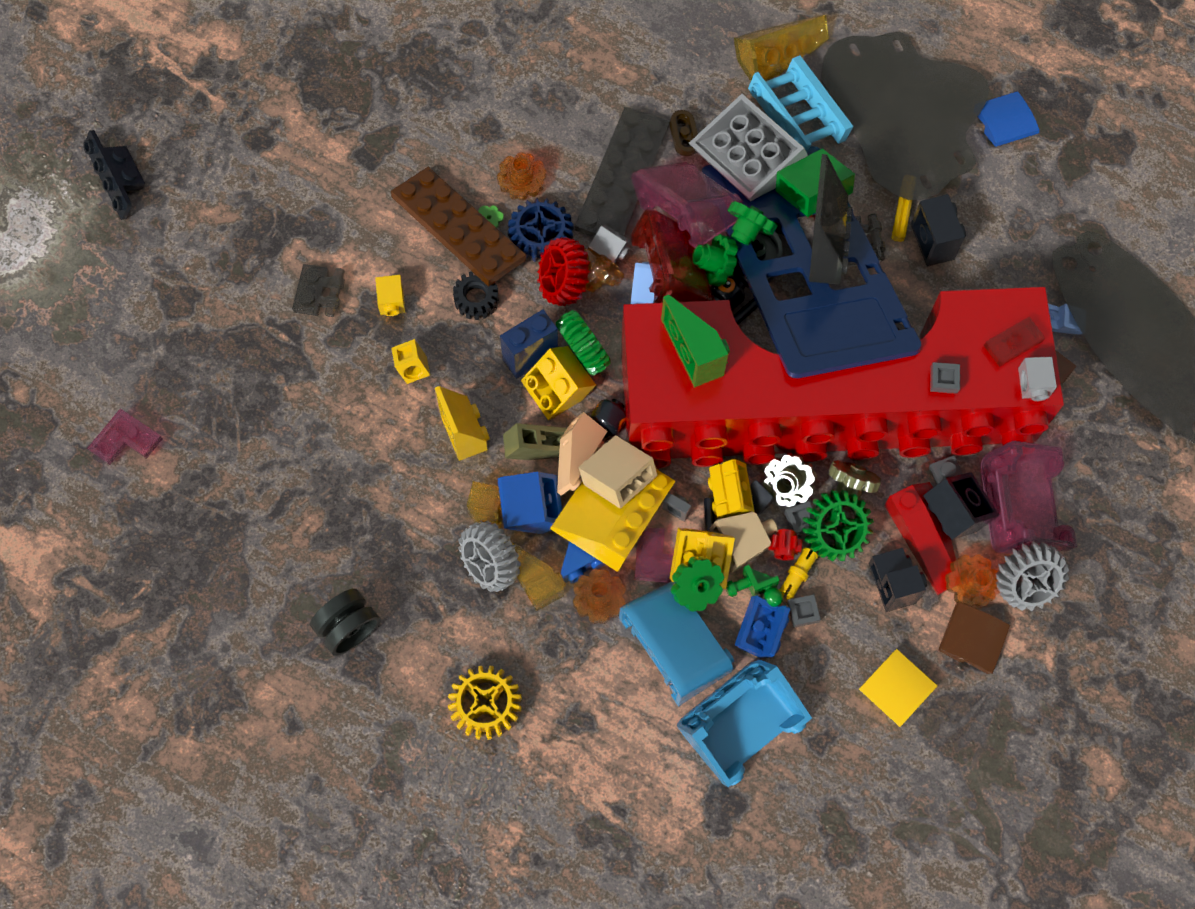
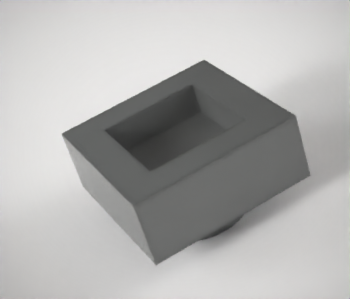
M933 362L931 365L930 391L958 394L960 390V364Z
M955 456L937 461L929 466L937 485L946 478L963 474Z
M668 493L663 500L662 509L685 522L690 514L691 505L688 504V500L679 494L674 496Z
M810 501L786 509L784 512L790 528L796 532V536L804 533L802 528L809 526L808 523L803 521V518H810L811 513L807 512L806 509L808 507L812 508Z
M814 595L789 599L787 601L793 628L821 621Z

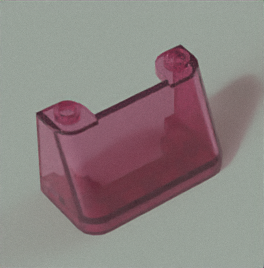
M682 162L639 169L631 174L641 208L648 213L657 205L677 220L679 229L681 231L687 229L690 233L691 239H689V244L694 248L698 245H704L735 224L738 219L727 210L734 201L743 204L741 198L700 172L693 164Z
M1011 441L983 457L981 462L983 490L1000 514L999 517L988 524L991 545L995 552L1013 554V549L1020 550L1022 543L1029 547L1032 541L1038 545L1042 542L1048 546L1052 545L1058 551H1069L1077 547L1074 529L1069 525H1058L1051 478L1059 475L1064 467L1061 447Z

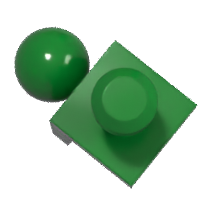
M750 565L744 566L742 572L743 579L727 582L725 590L728 596L734 597L737 595V592L749 588L752 596L764 593L763 599L772 607L779 606L783 601V594L777 588L780 581L778 576L772 577L751 569Z

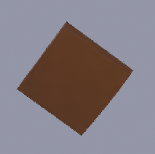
M957 602L938 651L959 663L966 662L986 674H993L1010 625L981 610Z

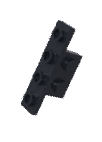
M89 130L87 138L83 143L84 151L89 155L94 171L98 173L103 189L108 193L112 201L113 209L117 211L121 220L127 219L132 203L126 191L141 190L145 182L127 146L103 148L95 130Z

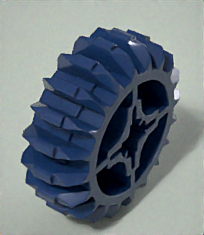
M536 198L533 204L527 200L526 207L519 205L517 207L518 212L513 211L511 214L512 219L508 221L509 230L507 232L510 241L526 254V258L532 256L534 263L537 258H541L540 254L545 252L544 248L545 245H549L550 241L547 242L549 239L554 238L553 240H556V238L561 237L573 239L574 237L572 232L574 224L571 222L570 213L566 214L564 206L559 208L557 201L549 204L548 198L544 202H540ZM539 224H541V229H543V236H541L540 231H538Z

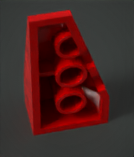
M930 482L913 484L890 495L884 506L935 592L939 595L961 584L951 538L943 531L942 524L929 509L927 501L923 496L933 486Z

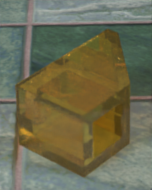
M473 481L466 505L469 516L474 523L488 520L491 524L496 523L498 528L501 529L502 522L498 521L500 512H502L499 487Z

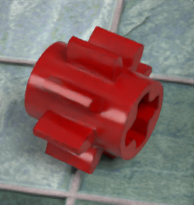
M779 529L776 535L773 534L769 538L771 546L768 550L774 551L776 559L793 560L794 555H798V552L802 551V539H797L796 532L793 530Z

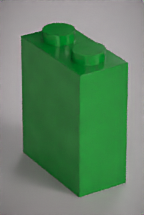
M822 148L779 170L776 176L775 191L805 216L809 217L852 194L855 173Z

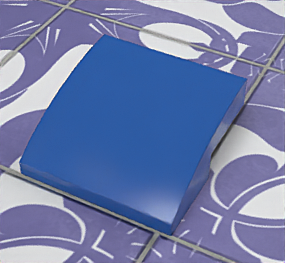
M1018 91L974 105V113L985 125L984 134L995 147L1039 133L1040 129L1034 115Z

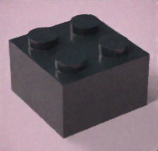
M949 194L920 201L911 222L912 230L927 267L955 260L966 237L965 227L963 224H960L957 217L956 204L951 202Z
M972 472L946 478L923 495L929 509L937 516L942 524L943 531L951 540L978 532L1000 516Z

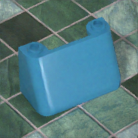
M671 581L622 606L619 612V619L626 629L632 626V635L638 638L665 678L664 682L667 686H670L673 692L671 696L679 707L733 671L732 663L735 661L727 648L722 649L697 611L692 612L674 600L671 588L675 582Z
M757 660L744 667L683 716L677 723V727L722 784L729 787L736 785L743 779L745 772L743 763L782 731L786 733L792 732L793 734L801 732L812 717L779 668L768 662Z

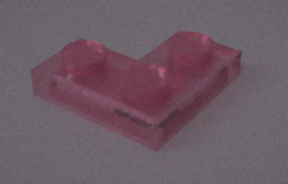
M120 408L87 449L99 459L111 465L125 446H128L147 459L163 438Z
M646 527L638 539L634 580L671 582L669 578L673 554H663L665 528Z

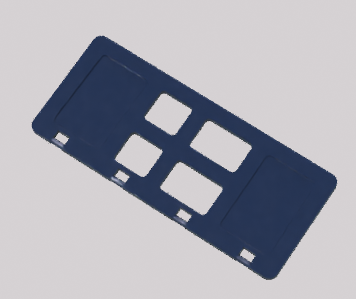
M811 146L807 152V155L809 156L810 154L820 150V148ZM711 164L702 168V179L724 230L730 239H734L731 237L733 233L732 228L738 218L731 215L727 210L731 203L736 201L749 208L754 206L764 212L763 215L767 219L779 223L793 253L791 256L761 261L757 258L751 243L747 246L734 239L738 247L737 260L785 371L790 377L803 378L914 356L920 352L921 341L915 329L912 328L908 316L886 273L883 272L879 264L880 262L863 228L856 219L847 197L814 213H831L847 245L816 251L811 248L797 219L805 215L775 191L776 188L750 201ZM848 216L851 222L844 223L841 217ZM855 262L866 284L840 290L831 289L821 268ZM875 268L877 274L870 275L867 269ZM794 272L802 273L812 295L782 301L777 300L767 278ZM902 322L905 329L898 330L895 323Z

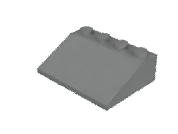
M743 94L738 96L689 142V145L750 201L776 188V176L779 170L808 156L801 144Z

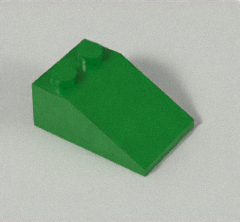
M669 294L664 296L661 320L694 388L724 376L725 368L728 364V354H730L727 341L724 338L721 339L714 328Z

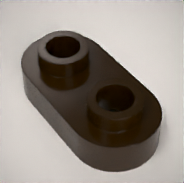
M677 110L672 114L669 123L674 148L682 156H692L697 151L692 146L685 147L683 144L689 145V142L698 135L695 120L690 112ZM679 123H682V124H684L685 126L680 127L678 124H679Z

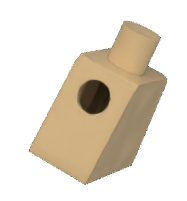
M755 512L719 519L709 528L711 532L735 538L729 569L731 573L766 551L771 546L769 536L777 533V526L773 519L761 522Z

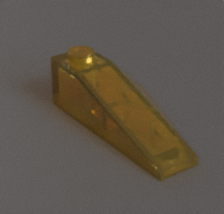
M820 15L735 37L734 44L737 62L750 81L756 72H759L765 81L778 77L788 69L792 58L810 54L829 39L826 15Z

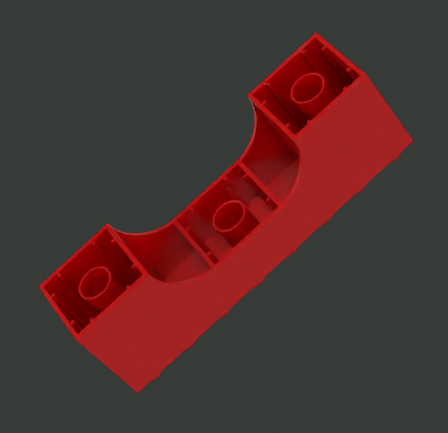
M1045 287L940 291L920 333L921 350L917 355L803 378L790 377L786 373L778 354L759 347L742 332L733 317L729 300L679 302L714 328L720 338H724L727 341L730 349L724 376L695 388L661 320L663 303L623 304L621 357L626 412V440L632 446L652 457L656 469L668 467L671 464V458H692V464L695 466L711 467L721 464L723 456L743 455L745 463L759 465L770 463L775 458V454L784 453L801 455L804 462H816L825 459L829 451H847L848 458L866 460L878 456L879 449L899 448L900 456L915 458L929 454L931 447L950 446L951 453L954 455H971L982 451L983 445L1002 444L1003 451L1006 453H1021L1035 447L1034 442L1049 428L1048 425L1064 405ZM1052 357L1057 387L1047 399L1042 401H1033L1032 398L1022 399L1018 368L1025 358ZM933 362L960 364V390L958 394L930 391L931 365Z

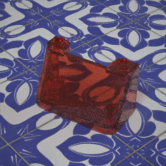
M645 210L630 238L632 246L646 248L653 282L649 287V291L654 293L653 303H663L664 296L668 294L678 302L715 301L714 296L711 294L706 271L698 268V265L693 263V253L699 244V239L695 232L657 210Z

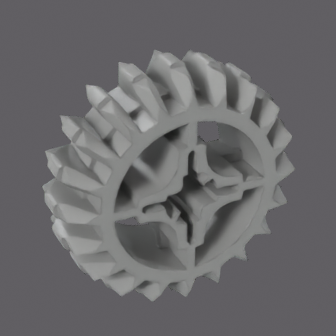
M487 520L485 522H476L461 533V538L458 539L460 544L458 550L462 554L460 559L463 560L464 568H467L469 576L474 578L476 584L480 583L482 589L487 588L490 592H498L506 589L517 580V576L520 574L519 567L521 566L517 558L520 555L515 551L514 547L516 545L511 543L510 536L505 535L503 528L499 529L496 523L491 524Z
M1032 541L1029 547L1022 543L1020 550L1013 549L1011 556H1004L1006 562L998 564L1000 571L996 573V579L998 580L996 585L1000 595L1013 608L1017 607L1021 611L1026 608L1033 611L1036 606L1043 609V605L1046 602L1052 604V598L1055 596L1060 597L1059 591L1066 589L1064 582L1069 580L1067 573L1069 568L1064 556L1052 545L1048 546L1044 542L1038 545Z

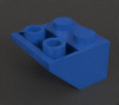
M532 472L503 476L497 479L504 529L545 534L551 531V526L562 511L560 494L557 493V475Z

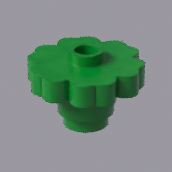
M734 201L727 210L731 215L738 218L732 228L733 233L731 237L749 246L751 241H755L759 232L773 235L777 228L773 221L763 215V211L754 206L749 208L744 204Z
M719 234L712 239L711 245H698L695 248L693 263L702 269L704 281L717 287L726 284L728 276L733 274L737 263L735 258L738 251L736 241L730 239L729 236Z
M704 556L691 557L688 564H680L672 576L675 582L671 588L674 600L692 612L705 610L707 603H716L723 591V588L719 585L724 580L720 566Z

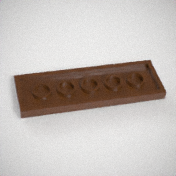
M430 167L423 169L391 190V197L488 287L526 261V254Z

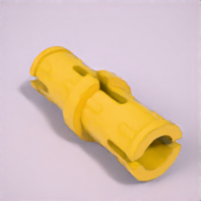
M803 548L795 565L790 566L788 570L789 575L779 589L784 596L788 588H790L785 598L787 600L794 599L801 583L806 582L809 577L807 573L818 558V554L813 551L809 559H806L811 550L809 548Z

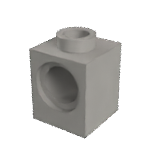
M602 225L590 243L589 248L615 263L619 259L622 261L630 250L627 247L630 240L609 226Z
M1052 357L1025 358L1018 368L1022 399L1032 398L1033 401H1042L1050 397L1057 387Z

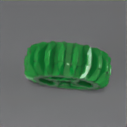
M571 310L563 314L556 321L558 331L589 374L594 376L597 373H601L611 364L610 357L577 311Z
M831 490L830 496L822 493V501L818 499L813 500V504L816 506L814 509L811 507L806 508L807 512L811 513L810 518H803V521L809 524V526L802 528L804 533L809 534L805 541L812 543L810 549L814 552L818 551V556L822 558L827 556L830 561H835L836 557L840 561H845L846 555L850 558H855L854 550L863 552L862 542L865 544L870 543L865 538L866 534L874 533L872 529L868 528V525L874 523L873 519L867 518L871 510L864 508L866 502L862 499L858 500V495L854 493L849 495L848 491L842 490L840 494L836 490ZM841 505H847L853 512L855 519L846 518ZM829 511L827 519L822 521L825 514ZM852 530H854L850 538L847 540L848 534ZM821 532L830 533L835 545H827L822 538Z

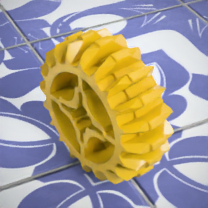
M478 666V674L474 675L473 670L470 668L468 669V679L464 675L459 676L462 685L453 683L452 688L458 693H449L448 698L455 702L449 704L448 709L449 711H456L451 715L452 721L460 720L457 724L459 730L467 726L465 731L467 736H470L476 730V739L480 740L482 732H486L487 739L491 740V731L496 730L498 737L503 735L500 727L504 726L506 730H511L508 719L517 722L518 716L512 712L521 711V705L515 704V702L521 701L522 697L521 694H513L519 690L518 684L510 685L513 681L511 675L502 679L504 676L503 669H500L494 675V666H489L488 673H484L483 666ZM488 682L497 686H492L488 690H481L475 685ZM469 691L474 698V703L470 707V711L465 714L463 711V700ZM504 691L508 701L505 711L501 714L495 704L500 698V694ZM478 696L481 699L483 698L484 700H488L490 698L489 702L491 708L489 706L487 707L486 705H482L480 707L481 704ZM481 715H489L495 719L489 723L473 721L474 718L477 719Z

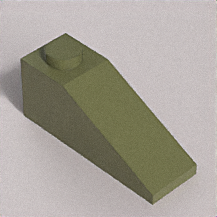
M516 423L503 434L505 459L539 460L559 458L560 439L567 428Z

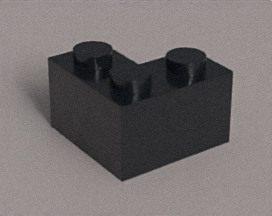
M903 548L872 556L868 564L885 612L916 604L926 591L927 580L924 573L919 572L917 565L913 566L910 556L905 555Z

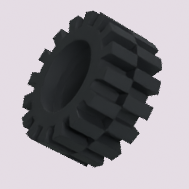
M472 271L469 272V277L463 274L461 275V281L457 279L455 282L456 286L453 287L455 307L457 310L459 309V313L462 316L466 314L467 319L471 320V316H474L475 320H479L480 315L485 319L488 312L491 315L494 313V308L497 309L499 301L498 287L495 283L488 287L480 278L473 275ZM472 289H482L486 294L484 300L477 303L470 302L466 296Z

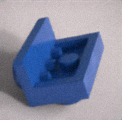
M751 596L734 646L760 659L774 657L780 649V639L783 630L789 622L790 608L787 606L772 607L765 599L759 596Z

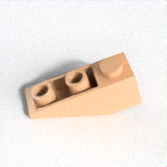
M584 412L570 423L560 439L557 493L563 495L569 489L574 491L579 486L582 478H580L581 474L578 467L605 443L602 439L607 431Z

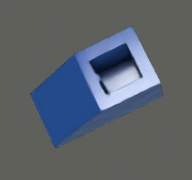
M569 541L561 569V581L563 584L569 581L570 583L577 582L584 577L586 571L592 568L593 570H598L606 564Z

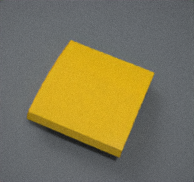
M678 528L669 579L674 582L672 576L680 564H688L691 557L704 556L720 566L724 580L719 585L726 589L735 538L709 531Z
M896 649L859 690L901 727L938 685Z

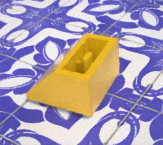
M569 346L550 348L521 380L548 420L555 418L581 402L596 386Z

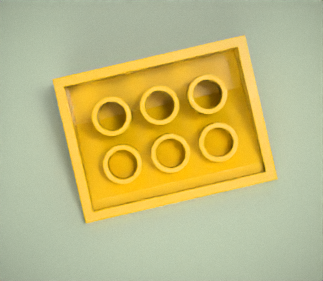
M656 469L657 477L621 509L586 487L582 481L550 529L618 572L674 485L675 480Z

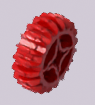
M563 237L556 238V240H551L549 245H545V252L540 254L541 261L538 262L539 270L537 273H539V278L537 282L540 283L539 291L543 292L542 296L544 299H547L548 303L558 306L576 304L578 299H582V292H586L585 285L589 282L588 274L590 271L588 270V265L590 261L587 260L588 252L584 251V245H581L579 241Z

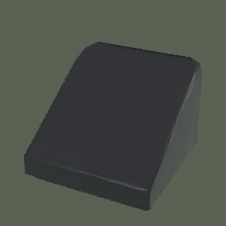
M755 480L751 483L750 489L754 512L758 516L772 504L774 497Z

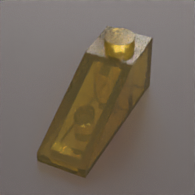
M516 545L514 549L520 555L517 560L521 563L519 567L520 574L517 576V579L534 609L538 611L564 597L563 587L566 584L560 573H554L549 565Z

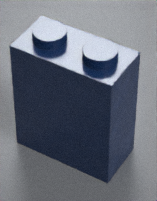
M544 309L500 335L502 360L516 379L528 373L550 348L558 347V328Z

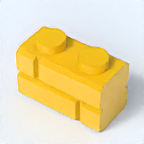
M732 459L723 462V464L709 467L710 477L708 478V485L713 491L714 501L712 502V509L717 518L723 519L754 512L746 463Z

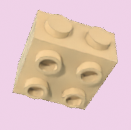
M616 435L578 467L583 484L620 509L657 477L653 458Z

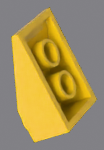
M441 386L435 387L440 416L458 460L461 461L487 451L486 441L490 440L485 425L481 427L477 419L481 418L476 404L471 405L468 396Z

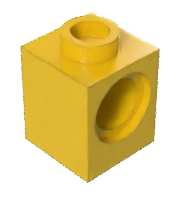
M401 276L375 277L380 315L396 316L399 313H404L405 303Z
M415 339L391 348L394 366L407 384L430 376L427 356Z

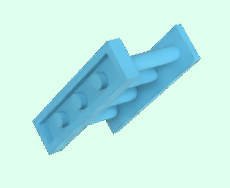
M800 55L792 58L785 74L765 81L759 72L754 73L748 87L751 95L758 101L766 114L801 144L806 152H808L811 143L830 135L833 136L838 144L847 140L853 125ZM789 82H792L798 89V92L780 99L771 90ZM801 100H806L812 108L793 117L785 109L786 106ZM818 117L825 127L805 135L798 125Z

